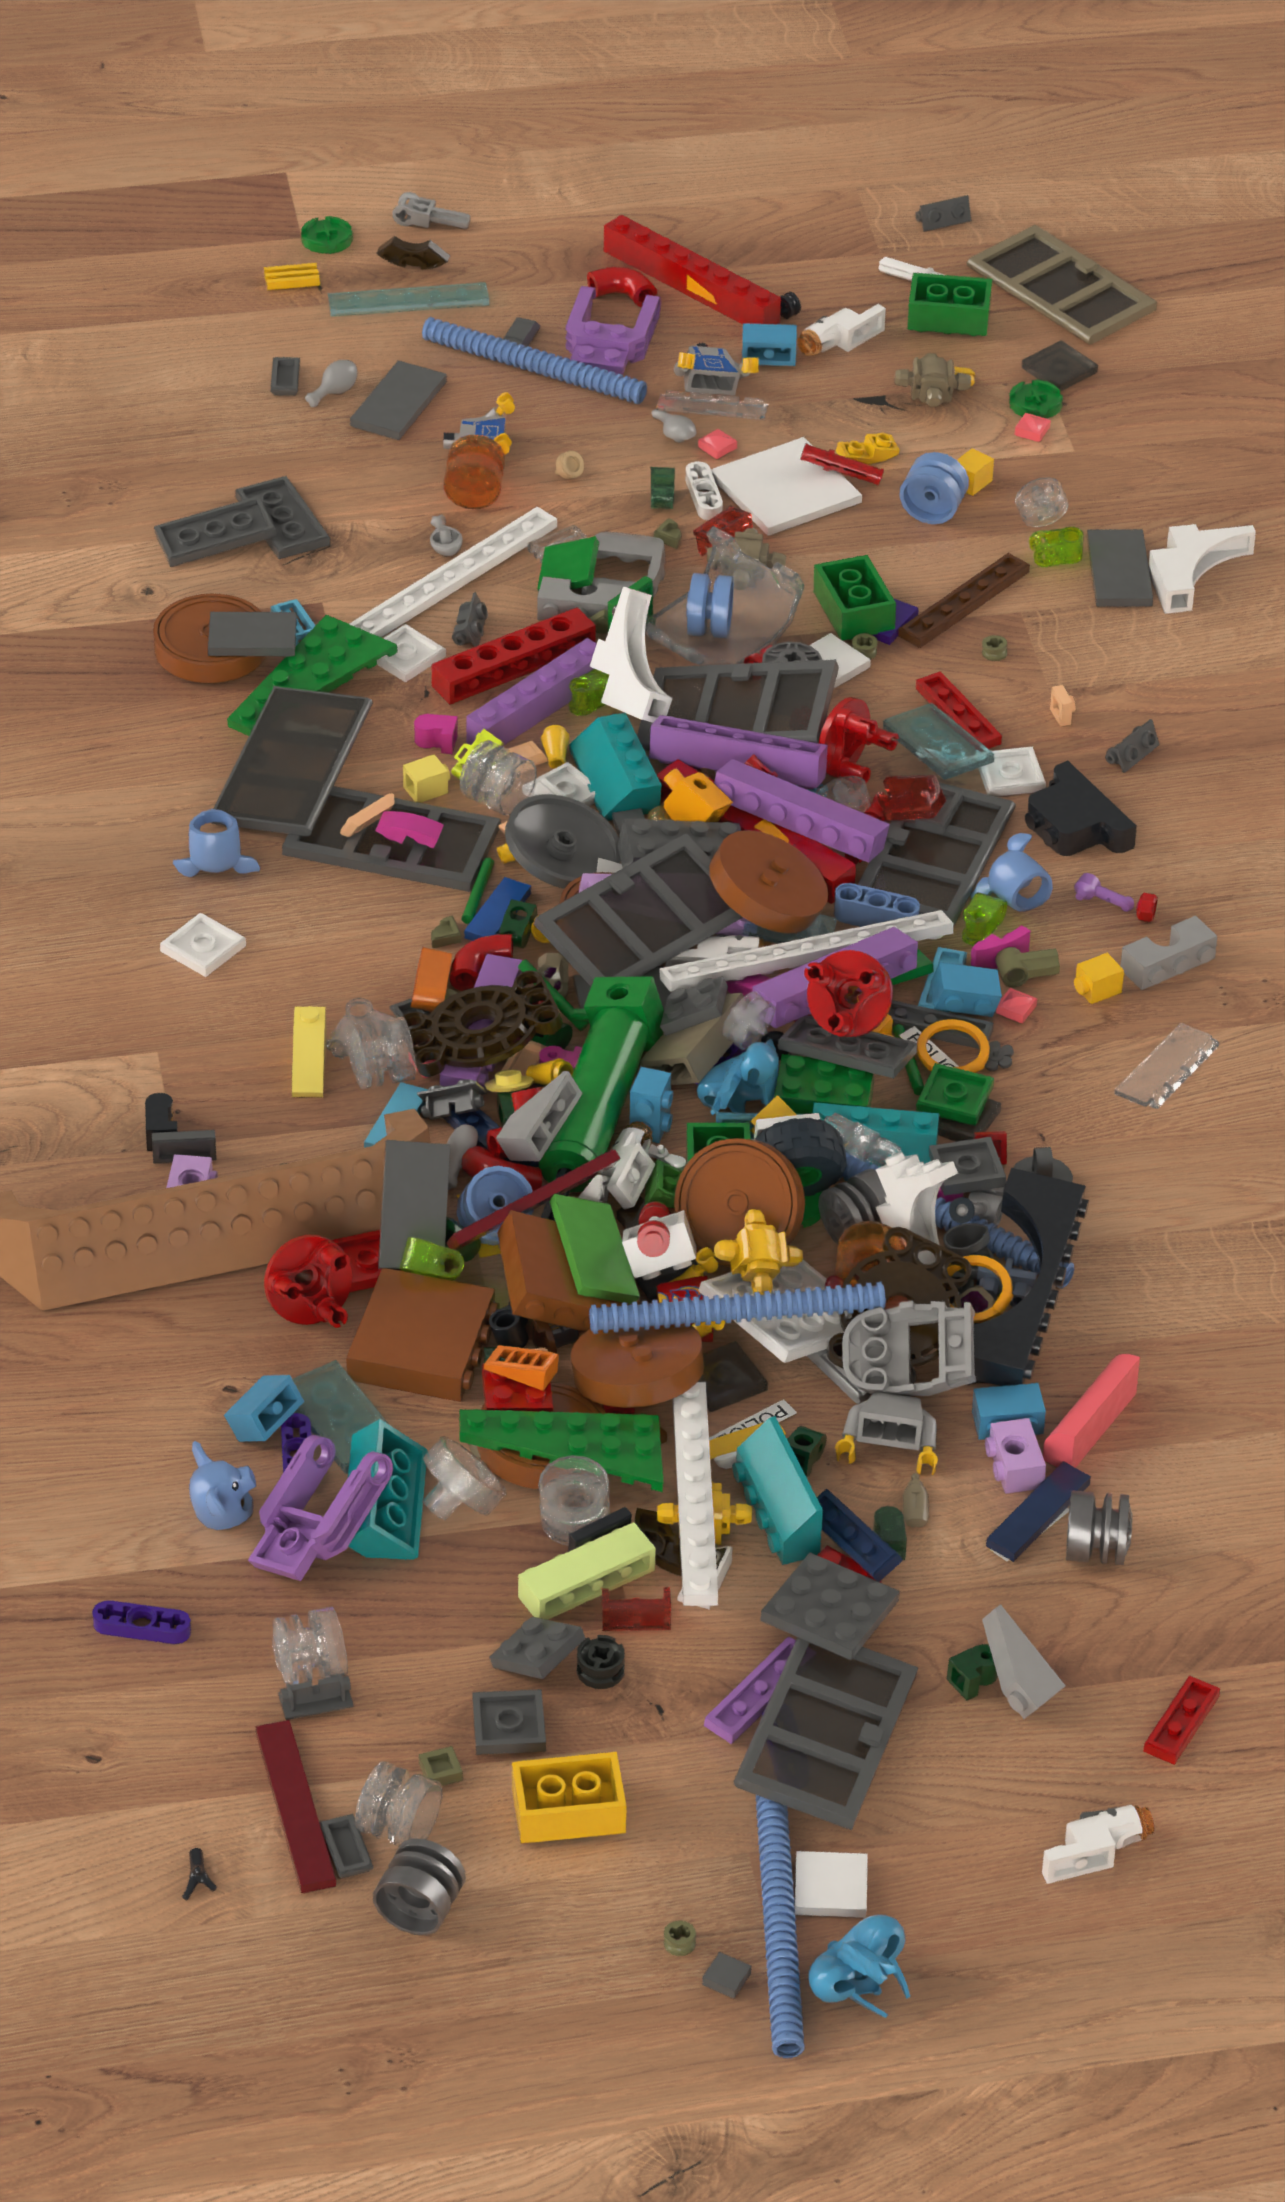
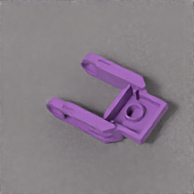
M581 286L566 324V349L572 354L570 361L576 360L578 363L582 362L585 365H592L593 368L606 369L608 373L612 371L616 375L618 373L623 375L628 361L635 363L645 358L659 319L661 297L646 295L635 327L628 328L620 324L612 325L590 321L593 299H596V288Z
M317 1435L307 1437L259 1511L261 1524L265 1527V1534L248 1561L255 1568L301 1581L315 1558L327 1560L345 1551L391 1478L393 1464L390 1457L375 1451L366 1454L356 1470H352L324 1517L303 1509L333 1463L335 1446L328 1438ZM320 1445L321 1455L317 1461H314V1450ZM378 1461V1472L372 1478L371 1467Z

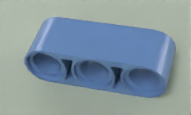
M853 883L841 884L835 890L834 916L842 923L862 927L919 915L920 912L919 901L910 896Z

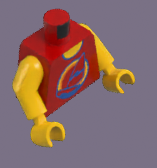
M705 1247L698 1251L696 1254L697 1266L693 1264L677 1278L661 1283L656 1287V1300L658 1303H662L663 1299L672 1302L674 1298H677L678 1301H683V1298L686 1297L688 1300H693V1297H698L699 1300L703 1299L704 1295L699 1292L700 1284L708 1280V1277L704 1276L703 1272L713 1273L718 1269V1261L714 1258L715 1254L710 1248ZM725 1320L721 1321V1324L711 1321L710 1325H706L705 1322H701L700 1326H695V1323H690V1325L698 1331L702 1342H713L714 1330L723 1329Z

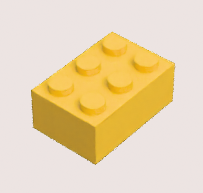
M617 1752L512 1762V1794L520 1844L626 1833L627 1805Z

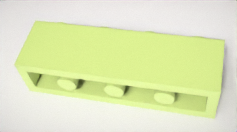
M633 1522L622 1528H617L596 1540L588 1541L565 1554L557 1555L552 1560L536 1567H531L519 1574L518 1598L534 1617L549 1620L655 1571L656 1548Z

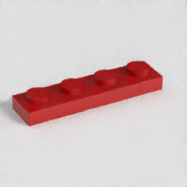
M941 671L916 680V690L976 753L1002 744V735Z

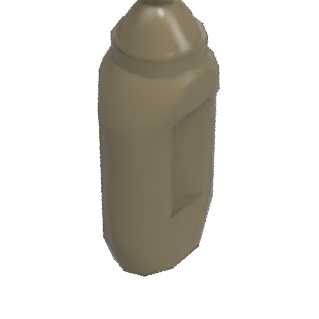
M914 1473L911 1476L912 1480L907 1484L903 1493V1518L907 1526L923 1527L929 1519V1495L923 1483L919 1480V1475Z

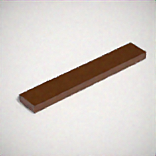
M1007 553L900 627L898 636L918 648L923 647L1028 574L1030 564Z

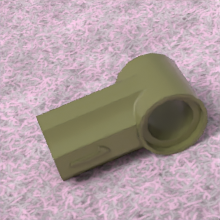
M1008 947L999 951L995 958L1002 980L1008 987H1019L1025 984L1029 978L1057 975L1060 972L1059 955L1056 948L1021 953L1015 947Z

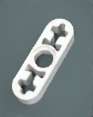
M699 461L689 463L686 466L685 481L698 516L709 521L719 519L723 512V500L710 466ZM698 490H709V492H700Z

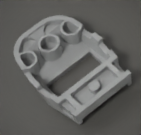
M600 532L596 534L595 537L599 541L598 559L615 556L624 562H634L640 559L646 560L650 564L647 577L653 581V597H655L658 592V585L665 577L666 554L664 541L657 537L620 532ZM593 577L592 585L582 587L581 595L594 593L599 583L625 585L628 588L635 582Z
M913 1301L899 1302L898 1307L886 1310L879 1307L857 1315L848 1324L843 1335V1369L847 1378L859 1389L869 1394L882 1392L903 1396H931L976 1382L973 1318L975 1311L971 1303L964 1302V1308L947 1307L945 1302L931 1301V1304H914ZM938 1322L939 1378L932 1379V1382L911 1384L910 1326Z

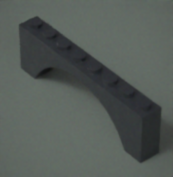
M1011 1168L1003 1190L1001 1212L1012 1219L1029 1238L1037 1254L1040 1273L1030 1292L1016 1306L994 1319L974 1324V1371L977 1381L997 1386L1024 1384L1025 1379H1032L1036 1362L1032 1358L1033 1355H1040L1043 1344V1337H1040L1041 1332L1047 1333L1051 1319V1314L1048 1313V1310H1054L1056 1307L1059 1291L1055 1289L1056 1286H1063L1067 1269L1063 1265L1064 1263L1070 1264L1074 1250V1245L1071 1244V1241L1078 1240L1082 1222H1078L1079 1217L1085 1219L1089 1200L1084 1199L1085 1185Z

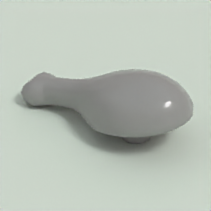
M350 360L333 362L325 369L321 386L314 392L308 393L305 400L311 407H316L319 401L327 394L345 393L354 385L357 379V366Z
M663 407L652 410L653 418L663 422V433L665 436L674 439L676 442H683L696 435L695 424L689 418L682 415L669 414Z
M443 515L433 516L431 524L436 530L430 536L432 548L442 556L450 557L455 555L462 546L461 533L454 528L446 526V518Z
M468 1124L461 1125L453 1131L448 1139L447 1144H450L448 1190L457 1186V1178L462 1168L461 1162L464 1153L469 1148L477 1145L478 1131L474 1126Z

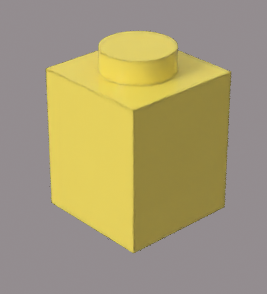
M435 754L403 765V788L415 802L422 803L448 794V781L451 778L450 771L447 765L442 764Z

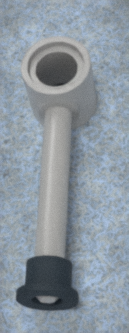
M980 1190L972 1191L969 1198L960 1197L953 1200L949 1207V1214L958 1223H967L974 1216L978 1215L980 1220L984 1218L988 1221V1224L994 1223L998 1226L1003 1215L1001 1212L1003 1197Z

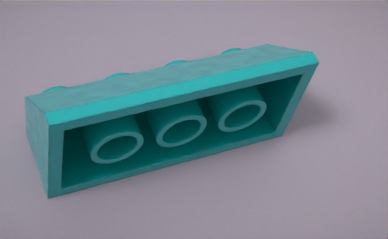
M626 713L598 717L569 744V751L578 770L587 776L591 783H587L590 793L593 791L596 793L594 803L599 813L607 821L612 820L613 812L641 808L643 815L660 812L661 783Z
M814 1103L813 1113H819L821 1120L828 1124L830 1123L840 1132L845 1152L849 1151L853 1153V1157L857 1155L862 1160L869 1161L870 1165L875 1164L880 1168L886 1165V1158L903 1152L904 1156L917 1154L919 1161L924 1162V1164L931 1161L929 1146L937 1145L939 1113Z
M775 1416L770 1417L737 1448L736 1463L732 1464V1470L736 1482H741L744 1487V1496L747 1504L753 1505L756 1511V1521L761 1530L765 1529L767 1533L770 1551L777 1553L782 1565L804 1560L809 1553L818 1555L821 1552L823 1509Z
M378 1419L352 1435L348 1477L352 1470H356L363 1457L373 1451L390 1457L393 1464V1472L390 1480L348 1547L366 1558L414 1560L419 1554L428 1449L383 1420ZM378 1461L371 1467L372 1478L378 1472Z

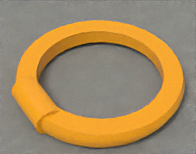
M947 1019L935 1022L925 1028L917 1040L918 1057L929 1071H932L935 1063H939L930 1057L926 1044L934 1034L943 1030L965 1032L976 1040L980 1048V1053L975 1060L964 1066L953 1068L977 1073L984 1069L989 1058L990 1046L986 1036L978 1027L966 1021Z
M981 1255L964 1256L971 1266L984 1267L994 1272L999 1277L1003 1286L1001 1294L990 1309L975 1313V1316H973L974 1323H982L1002 1315L1014 1298L1012 1280L1008 1271L1002 1264L992 1258ZM951 1265L947 1268L949 1276H952L962 1267Z

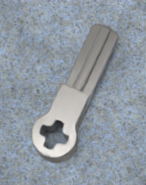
M405 192L399 197V205L394 208L392 213L395 222L402 226L412 224L429 228L430 223L435 222L467 229L470 224L469 214L437 208L436 200L421 198L412 192Z

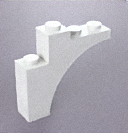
M1196 524L1169 527L1167 548L1150 550L1149 556L1150 579L1164 613L1192 611L1194 585L1207 570L1223 561L1253 554L1256 534L1253 525L1202 531L1198 530Z
M623 587L606 641L598 639L590 667L610 675L601 703L641 720L654 723L660 715L667 716L672 697H669L658 686L647 661L645 626L652 595Z
M903 1152L886 1158V1165L876 1169L887 1195L884 1197L886 1202L875 1207L885 1232L893 1227H903L939 1245L935 1222L936 1198L942 1183L946 1179L958 1174L954 1162L940 1163L939 1159L924 1164V1162L919 1161L917 1154L904 1156ZM893 1236L889 1239L892 1248L895 1250H902L907 1246L902 1237ZM921 1251L918 1254V1258L923 1264L929 1265L936 1261L934 1254L930 1251Z

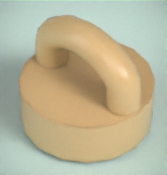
M567 451L558 456L555 469L556 475H560L565 479H573L583 473L584 461L579 453Z

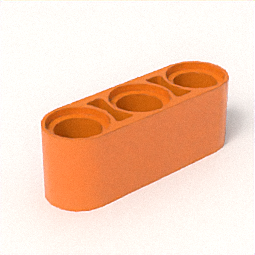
M422 947L411 1008L432 1012L444 1001L452 953Z

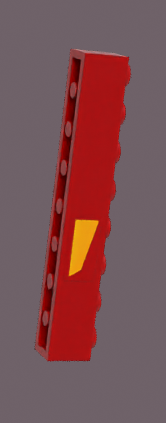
M622 214L604 225L605 253L742 325L743 323L780 324L781 297Z
M677 759L656 775L661 783L660 802L664 804V801L672 792L671 788L664 781V777L670 771L677 768L685 778L699 771ZM730 806L718 821L720 823H739L741 831L749 830L770 834L797 848L814 863L822 874L828 889L827 902L830 904L835 902V890L839 885L844 883L855 884L856 864L813 839L734 806Z

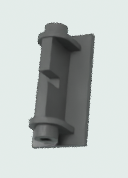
M965 195L921 205L919 211L915 213L917 222H922L924 232L971 221L969 196Z
M476 592L473 593L471 602H465L459 607L457 625H455L452 639L456 645L462 646L472 642L473 646L476 647L479 646L481 636H483V628L488 617V611L485 603L480 601Z
M1150 719L1142 726L1135 727L1133 732L1123 739L1121 743H1118L1115 747H1110L1105 756L1107 762L1110 764H1120L1122 772L1125 773L1158 747L1159 741L1153 720Z
M470 1079L460 1080L456 1085L446 1087L435 1085L429 1087L426 1091L417 1092V1095L426 1103L421 1108L424 1118L429 1117L430 1120L452 1116L451 1105L455 1104V1113L457 1115L479 1111L480 1107L484 1106L483 1095L487 1094V1091L476 1080Z
M338 1674L336 1677L318 1680V1685L312 1686L311 1681L294 1685L286 1684V1688L280 1689V1692H278L286 1720L354 1707L349 1691L351 1690L349 1676L342 1677L341 1674Z

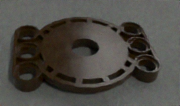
M525 971L516 977L512 987L500 985L479 986L449 997L440 1003L429 1016L421 1012L407 1013L400 1018L399 1027L418 1072L422 1076L431 1077L441 1073L446 1064L453 1067L474 1068L501 1062L522 1050L533 1039L535 1033L550 1035L560 1030L562 1020L559 1009L542 975L537 971ZM537 983L531 987H524L528 984ZM537 1001H545L541 1004L532 1005ZM547 1018H554L548 1022H541ZM490 1019L494 1021L482 1029H468L472 1023L478 1020ZM420 1024L415 1028L407 1029L412 1025ZM422 1042H428L427 1044L422 1046H415ZM436 1059V1061H434V1062H432V1063L423 1064L424 1062H426V1061H428V1060Z
M893 1227L886 1232L883 1239L882 1248L884 1252H879L865 1258L856 1265L846 1277L842 1288H845L855 1277L856 1284H861L862 1287L866 1286V1283H871L872 1286H875L876 1282H881L884 1285L886 1301L888 1298L897 1295L908 1298L914 1304H931V1301L945 1302L946 1306L950 1307L949 1301L953 1299L955 1308H962L957 1288L965 1286L972 1269L969 1261L964 1257L906 1228ZM893 1236L902 1237L907 1246L902 1250H895L890 1246L889 1239ZM926 1250L932 1252L936 1261L929 1265L923 1264L918 1258L919 1252ZM877 1261L878 1265L870 1268L867 1272L861 1271L867 1265ZM951 1265H958L963 1268L965 1276L961 1279H954L949 1276L947 1268ZM854 1310L853 1313H848L849 1319H846L844 1311L843 1314H838L843 1331L845 1332L852 1319L862 1313ZM938 1322L910 1326L911 1384H913L917 1378L913 1367L924 1365L939 1357ZM844 1333L834 1335L830 1339L826 1351L829 1360L843 1368V1357L835 1354L833 1346L836 1343L843 1342ZM933 1348H936V1349H937V1350H936L935 1352H933L932 1354H929V1355H927V1356H925V1357H922L923 1355H925V1354H927L928 1352H930Z

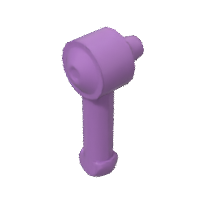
M1084 873L1074 885L1075 897L1078 900H1090L1096 896L1121 907L1126 912L1131 911L1135 905L1132 897H1125L1102 887L1099 879L1090 873Z

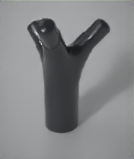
M199 1848L191 1849L189 1851L190 1876L187 1888L182 1895L184 1900L189 1899L199 1883H203L212 1892L217 1889V1886L211 1881L205 1870L203 1851Z

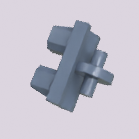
M1007 1258L1006 1266L1004 1267L1012 1280L1014 1298L1010 1305L1014 1307L1030 1292L1036 1282L1037 1273L1014 1268V1258ZM978 1267L977 1285L984 1287L996 1301L1003 1288L999 1277L987 1268Z

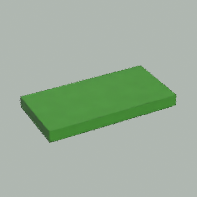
M554 1194L549 1202L578 1294L629 1304L637 1302L640 1295L622 1244L611 1204Z

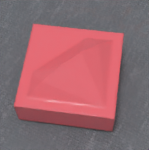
M1025 413L1015 427V435L1040 442L1049 430L1051 420Z
M717 429L698 439V447L715 459H719L737 449V441L720 429Z
M1009 988L1001 998L995 1013L1023 1024L1036 1008L1037 998Z

